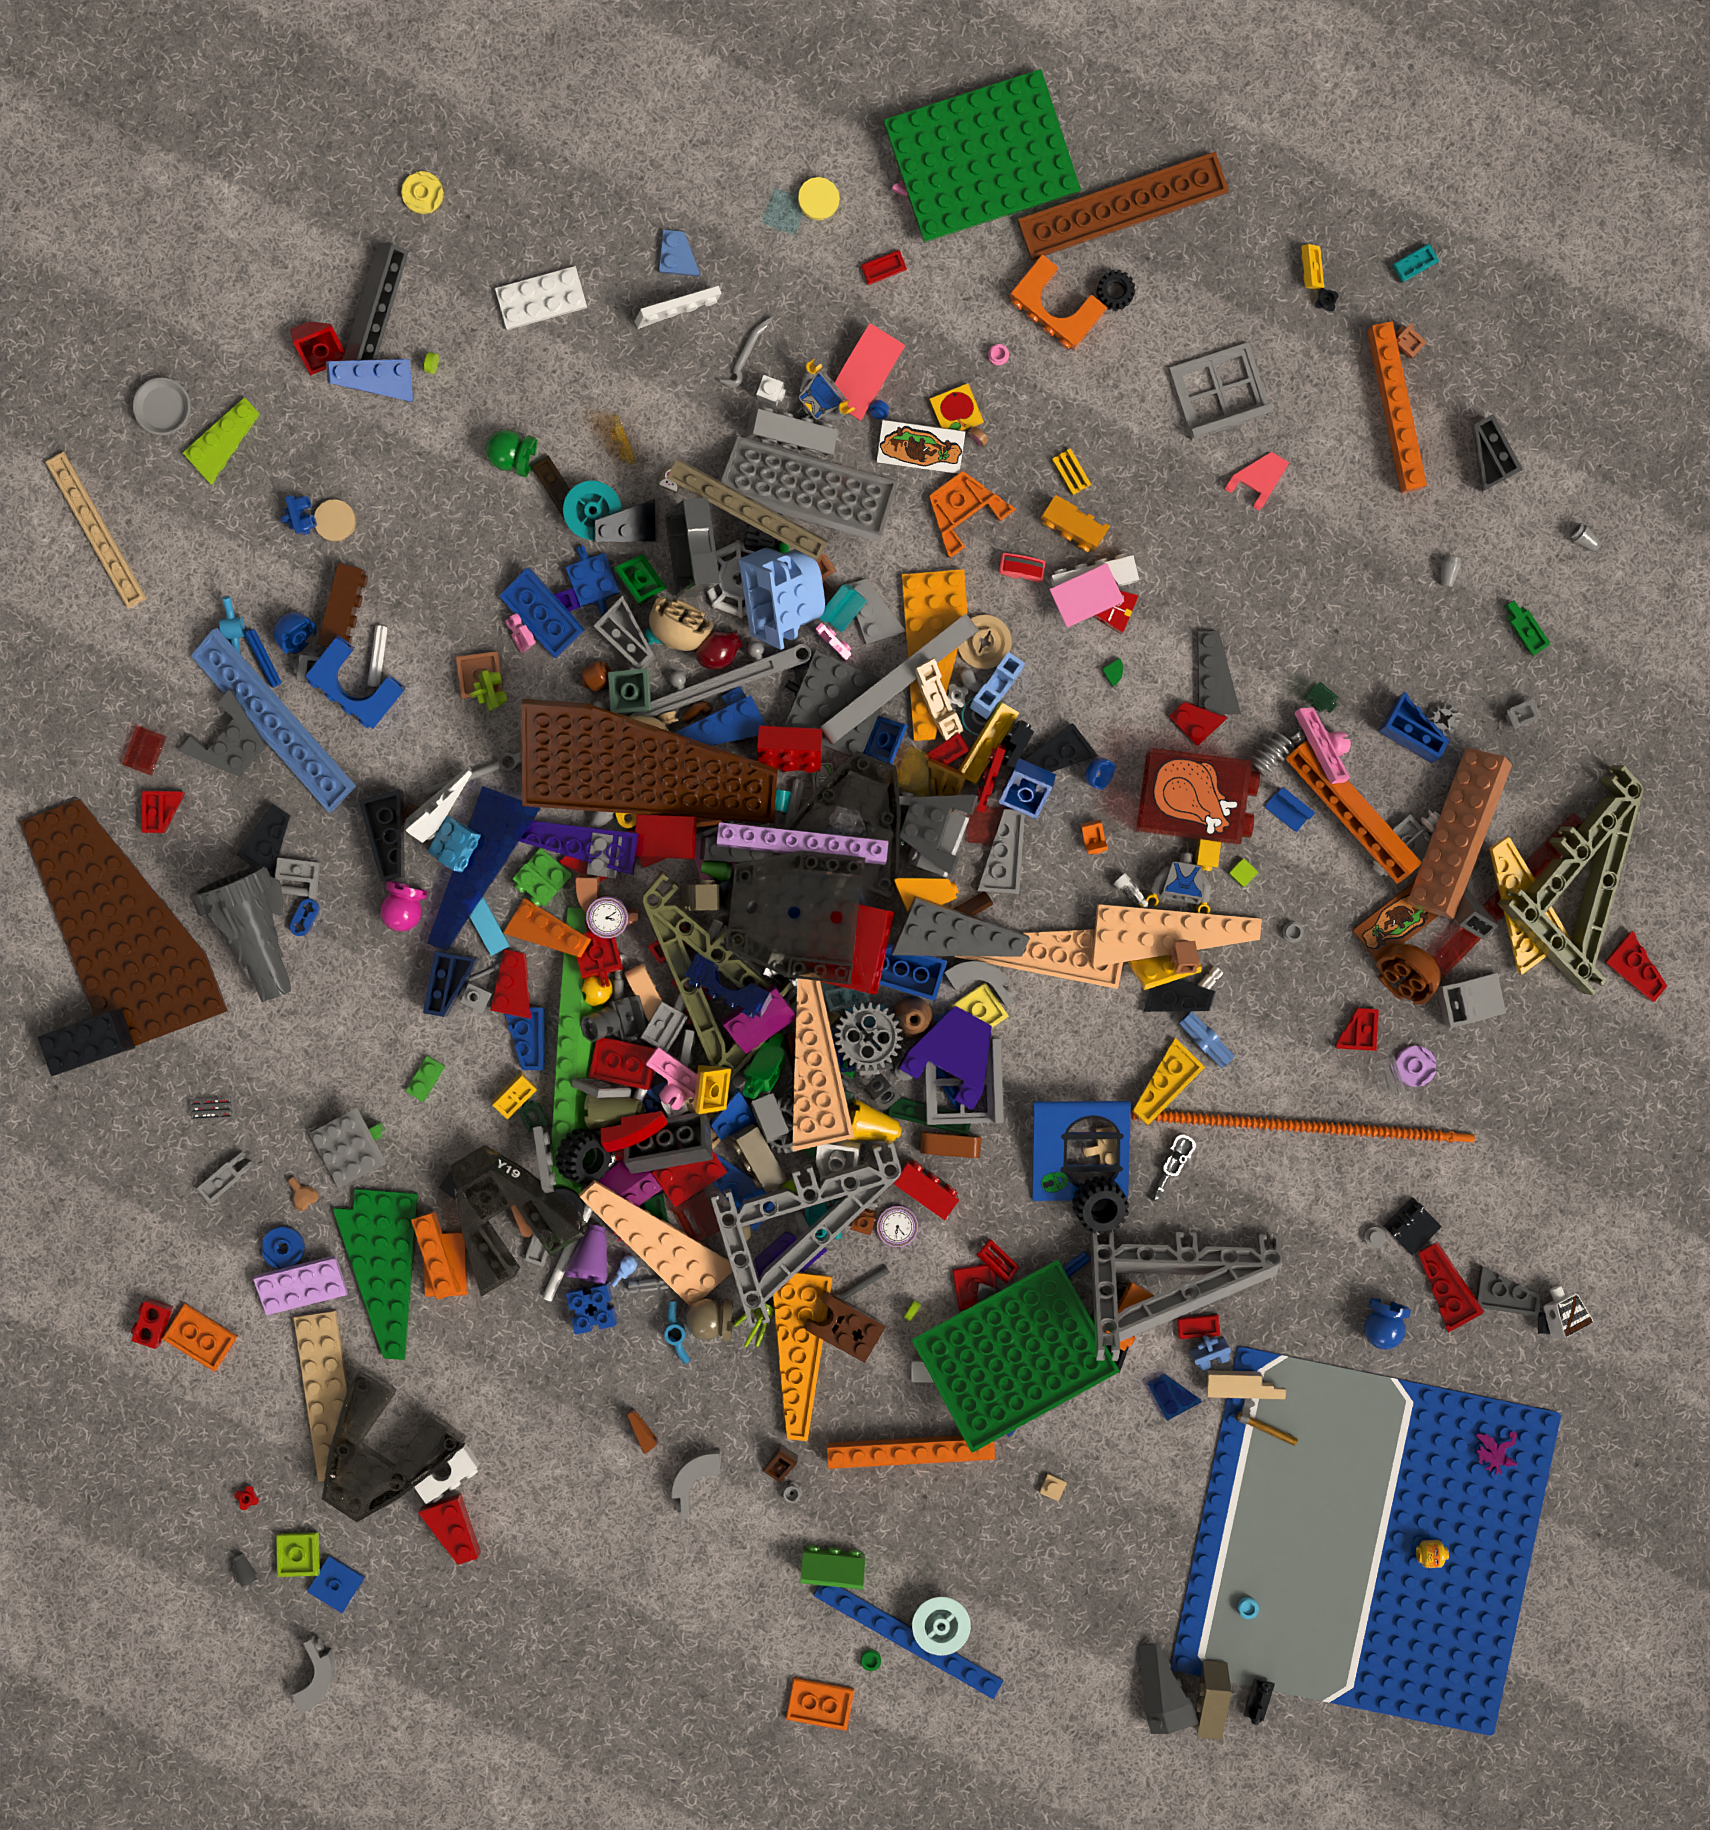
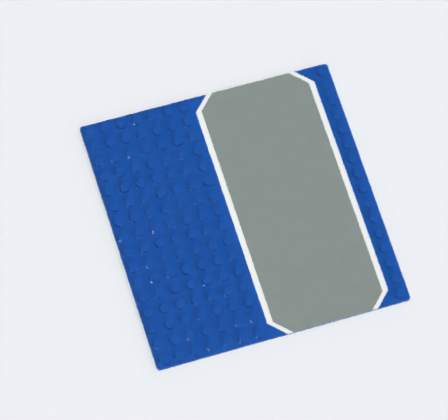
M1242 1346L1238 1347L1233 1371H1257L1262 1375V1383H1273L1274 1387L1286 1388V1399L1249 1398L1255 1402V1406L1250 1408V1417L1296 1437L1298 1441L1293 1446L1253 1426L1238 1422L1236 1415L1244 1405V1398H1227L1171 1669L1177 1672L1201 1676L1203 1660L1227 1662L1231 1683L1252 1687L1256 1678L1275 1683L1273 1689L1275 1692L1492 1736L1495 1733L1561 1414L1556 1411ZM1510 1432H1516V1442L1514 1446L1506 1449L1504 1456L1512 1458L1514 1462H1517V1465H1511V1467L1500 1465L1499 1468L1502 1474L1498 1473L1497 1475L1494 1474L1496 1471L1495 1466L1491 1469V1472L1489 1469L1485 1470V1467L1490 1466V1462L1487 1461L1485 1463L1483 1460V1464H1480L1478 1461L1480 1459L1478 1457L1479 1454L1476 1450H1480V1446H1482L1486 1451H1491L1485 1448L1483 1442L1476 1434H1487L1489 1437H1493L1498 1447L1500 1443L1511 1440L1509 1437ZM1440 1540L1443 1546L1448 1548L1449 1558L1445 1560L1443 1567L1425 1568L1421 1563H1418L1416 1547L1420 1545L1421 1541ZM1252 1597L1255 1599L1259 1606V1612L1255 1618L1244 1619L1240 1616L1237 1604L1241 1598Z

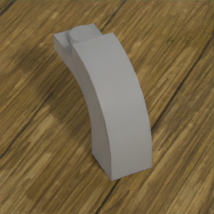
M965 961L944 971L955 990L970 981L983 980L994 988L1006 1007L1013 1003L1011 999L1014 997L1008 986L1003 987V984L1009 981V979L993 965L980 961Z
M720 1449L707 1450L695 1454L677 1472L672 1488V1498H680L677 1499V1512H681V1519L690 1518L691 1485L702 1476L721 1475Z
M315 1634L307 1637L303 1643L314 1665L313 1680L297 1688L292 1694L300 1714L312 1709L324 1698L335 1676V1658L332 1649L323 1652V1642L320 1638L317 1639Z

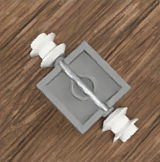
M1428 811L1429 817L1427 819L1421 817L1422 826L1408 814L1392 829L1420 861L1425 857L1431 841V837L1427 832L1434 833L1440 814L1436 811L1433 813ZM1374 860L1373 863L1375 865L1373 869L1380 876L1383 874L1388 876L1384 868Z

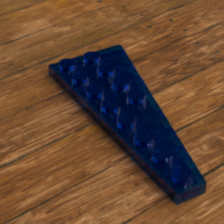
M482 786L468 825L470 829L481 835L478 845L473 850L468 865L464 868L463 872L452 871L427 944L446 951L450 949L461 929L473 914L474 909L504 867L509 856L521 841L526 830L531 826L538 812H540L541 807L522 806L521 799Z

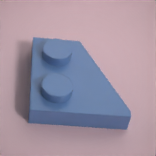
M663 230L659 272L700 277L699 269L685 233L682 231Z

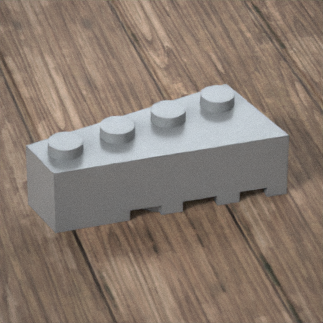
M761 407V409H757L750 414L745 438L750 440L753 437L761 438L762 443L766 444L781 442L782 447L797 449V446H799L803 452L830 457L834 454L838 430L833 429L831 424L821 423V425H818L808 418H801L799 420L793 418L792 414L781 412L780 415L773 413V409Z

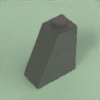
M1466 887L1455 919L1461 927L1484 940L1499 925Z

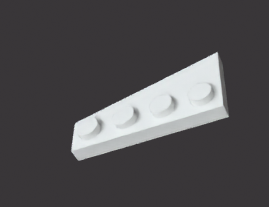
M716 286L642 308L635 319L636 327L639 329L683 312H691L702 305H714L722 294L720 288Z

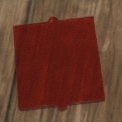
M987 805L985 813L977 811V807H975L973 815L969 814L967 843H981L983 846L993 844L1004 809L989 808Z

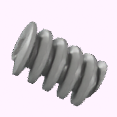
M1278 732L1273 733L1274 739H1267L1268 745H1261L1262 751H1255L1257 757L1253 755L1249 757L1252 767L1264 778H1266L1265 770L1272 772L1271 764L1276 767L1278 766L1277 758L1282 761L1284 760L1282 753L1290 754L1288 747L1295 749L1292 742Z

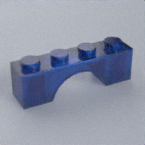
M696 954L684 975L689 979L688 983L698 989L700 986L708 989L706 993L716 999L718 996L726 999L724 1003L734 1009L736 1006L744 1009L742 1013L752 1019L755 1016L761 1019L773 996L752 983L741 990L724 988L718 977L719 966L707 958Z

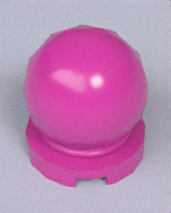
M387 881L385 889L390 894L383 899L380 906V916L383 923L389 929L396 932L409 931L415 927L422 917V907L419 901L427 898V890L421 888L419 890L409 888L410 885Z

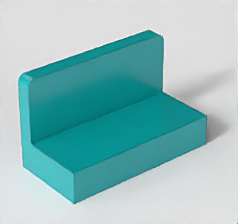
M843 584L826 605L824 613L819 619L823 622H829L839 632H844L867 603V600L851 585Z

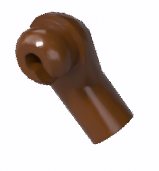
M701 701L691 705L681 718L685 723L689 724L700 712L707 716L712 711V707L708 704L709 702Z

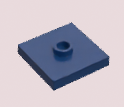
M329 1555L320 1570V1575L316 1576L307 1592L343 1613L365 1576Z

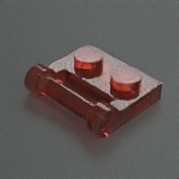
M705 1192L684 1201L677 1207L671 1208L673 1214L677 1215L687 1236L698 1242L720 1231L715 1211ZM688 1208L701 1233L695 1234L683 1211L684 1209Z

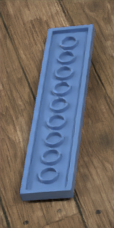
M218 628L213 629L191 657L224 694L228 689H232L235 692L236 698L245 708L247 716L255 724L263 739L329 813L334 811L356 785Z

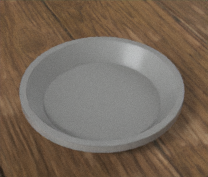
M155 378L147 381L138 389L133 401V411L136 420L146 431L155 435H170L179 431L187 423L191 413V401L187 391L178 382L169 378Z

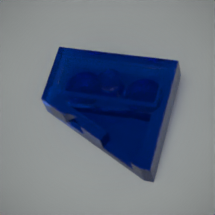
M1163 1374L1147 1383L1167 1421L1202 1403L1198 1396L1191 1393L1167 1374Z

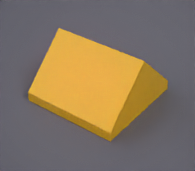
M698 1065L693 1105L697 1114L726 1110L731 1074L730 1068Z

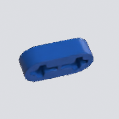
M305 899L300 903L290 924L292 934L295 936H305L308 934L319 913L320 908L317 901ZM312 903L314 912H309L307 917L304 916L307 911L304 906ZM302 919H305L303 923V927H305V930H300L298 933V928L295 926V924L301 923Z

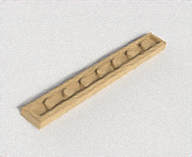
M61 452L45 461L126 607L131 608L147 599L66 453Z

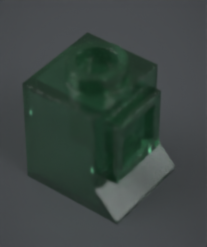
M1319 681L1311 688L1302 701H1310L1309 704L1319 712L1327 711L1331 713L1338 705L1336 700L1339 697Z
M531 1100L523 1104V1109L518 1111L529 1134H534V1127L541 1126L545 1128L551 1125L540 1102L534 1103ZM536 1110L540 1119L533 1123L528 1114Z

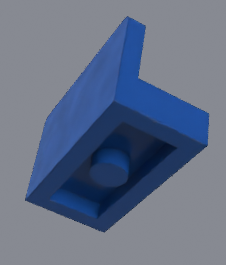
M1279 787L1265 805L1267 810L1295 832H1298L1306 820L1311 819L1315 814L1312 809L1284 787Z

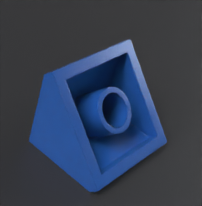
M878 716L862 755L892 766L908 725Z

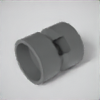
M606 1007L596 1013L583 1017L580 1026L585 1038L590 1042H595L605 1036L618 1032L621 1023L617 1012L611 1007Z

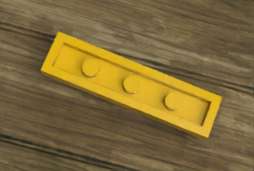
M1001 701L998 703L958 769L967 774V780L975 784L977 783L990 762L989 756L992 748L996 749L998 743L1001 744L1019 714L1017 710Z

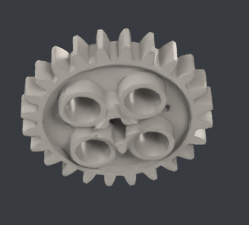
M870 1002L868 1008H865L864 1004L861 1003L859 1010L853 1006V1013L845 1012L848 1016L847 1019L840 1017L843 1025H836L841 1032L835 1033L836 1037H840V1040L835 1042V1045H842L838 1053H846L843 1060L850 1058V1066L856 1062L857 1069L865 1065V1070L868 1071L869 1065H872L874 1070H877V1064L880 1063L884 1068L885 1060L890 1063L892 1062L890 1055H898L894 1049L901 1048L897 1041L903 1040V1037L897 1036V1033L901 1032L902 1028L895 1027L899 1020L892 1021L895 1014L892 1013L888 1016V1008L881 1011L880 1004L873 1008L872 1002ZM865 1017H874L875 1025L873 1027H866L864 1025ZM856 1022H859L867 1033H874L872 1038L882 1048L881 1051L870 1040H864L865 1034L856 1026ZM849 1031H858L860 1034L859 1040L851 1041L848 1038ZM880 1032H887L890 1036L889 1041L881 1043L878 1040V1034ZM871 1046L874 1049V1054L871 1057H865L862 1053L863 1047Z

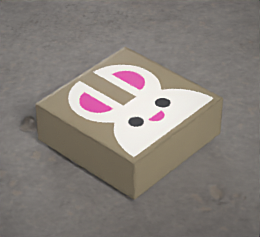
M665 466L658 486L678 494L681 486L667 479L672 468Z

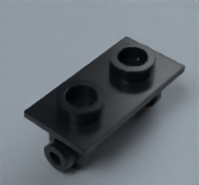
M1254 1679L1243 1715L1250 1718L1252 1724L1259 1725V1723L1264 1721L1275 1683Z

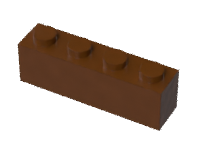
M338 563L317 642L318 645L328 648L337 635L351 644V628H355L357 623L356 609L361 607L363 596L360 595L362 587H366L368 581L366 571L363 569Z

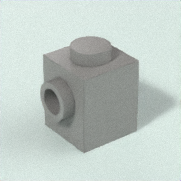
M471 982L468 986H463L459 995L462 997L460 1002L478 1011L486 1012L494 992Z

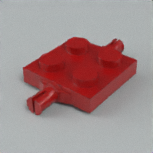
M585 920L587 932L583 935L590 938L591 941L581 958L576 956L581 979L599 976L601 988H605V984L606 987H609L607 974L623 969L615 937L601 938L595 935Z

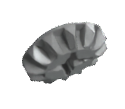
M1446 703L1432 706L1426 715V718L1430 722L1432 721L1445 736L1453 733L1460 721L1458 711L1455 710L1453 705ZM1440 714L1451 716L1446 720V725L1444 723H1435L1441 718Z

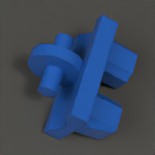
M291 495L285 497L288 508L284 509L285 516L280 518L281 523H288L289 529H294L295 534H311L310 530L317 526L314 515L305 516L304 512L305 509L311 507L310 498L307 496L296 497Z

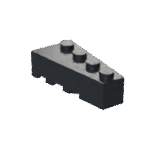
M397 790L359 800L380 881L387 882L405 877L403 791Z

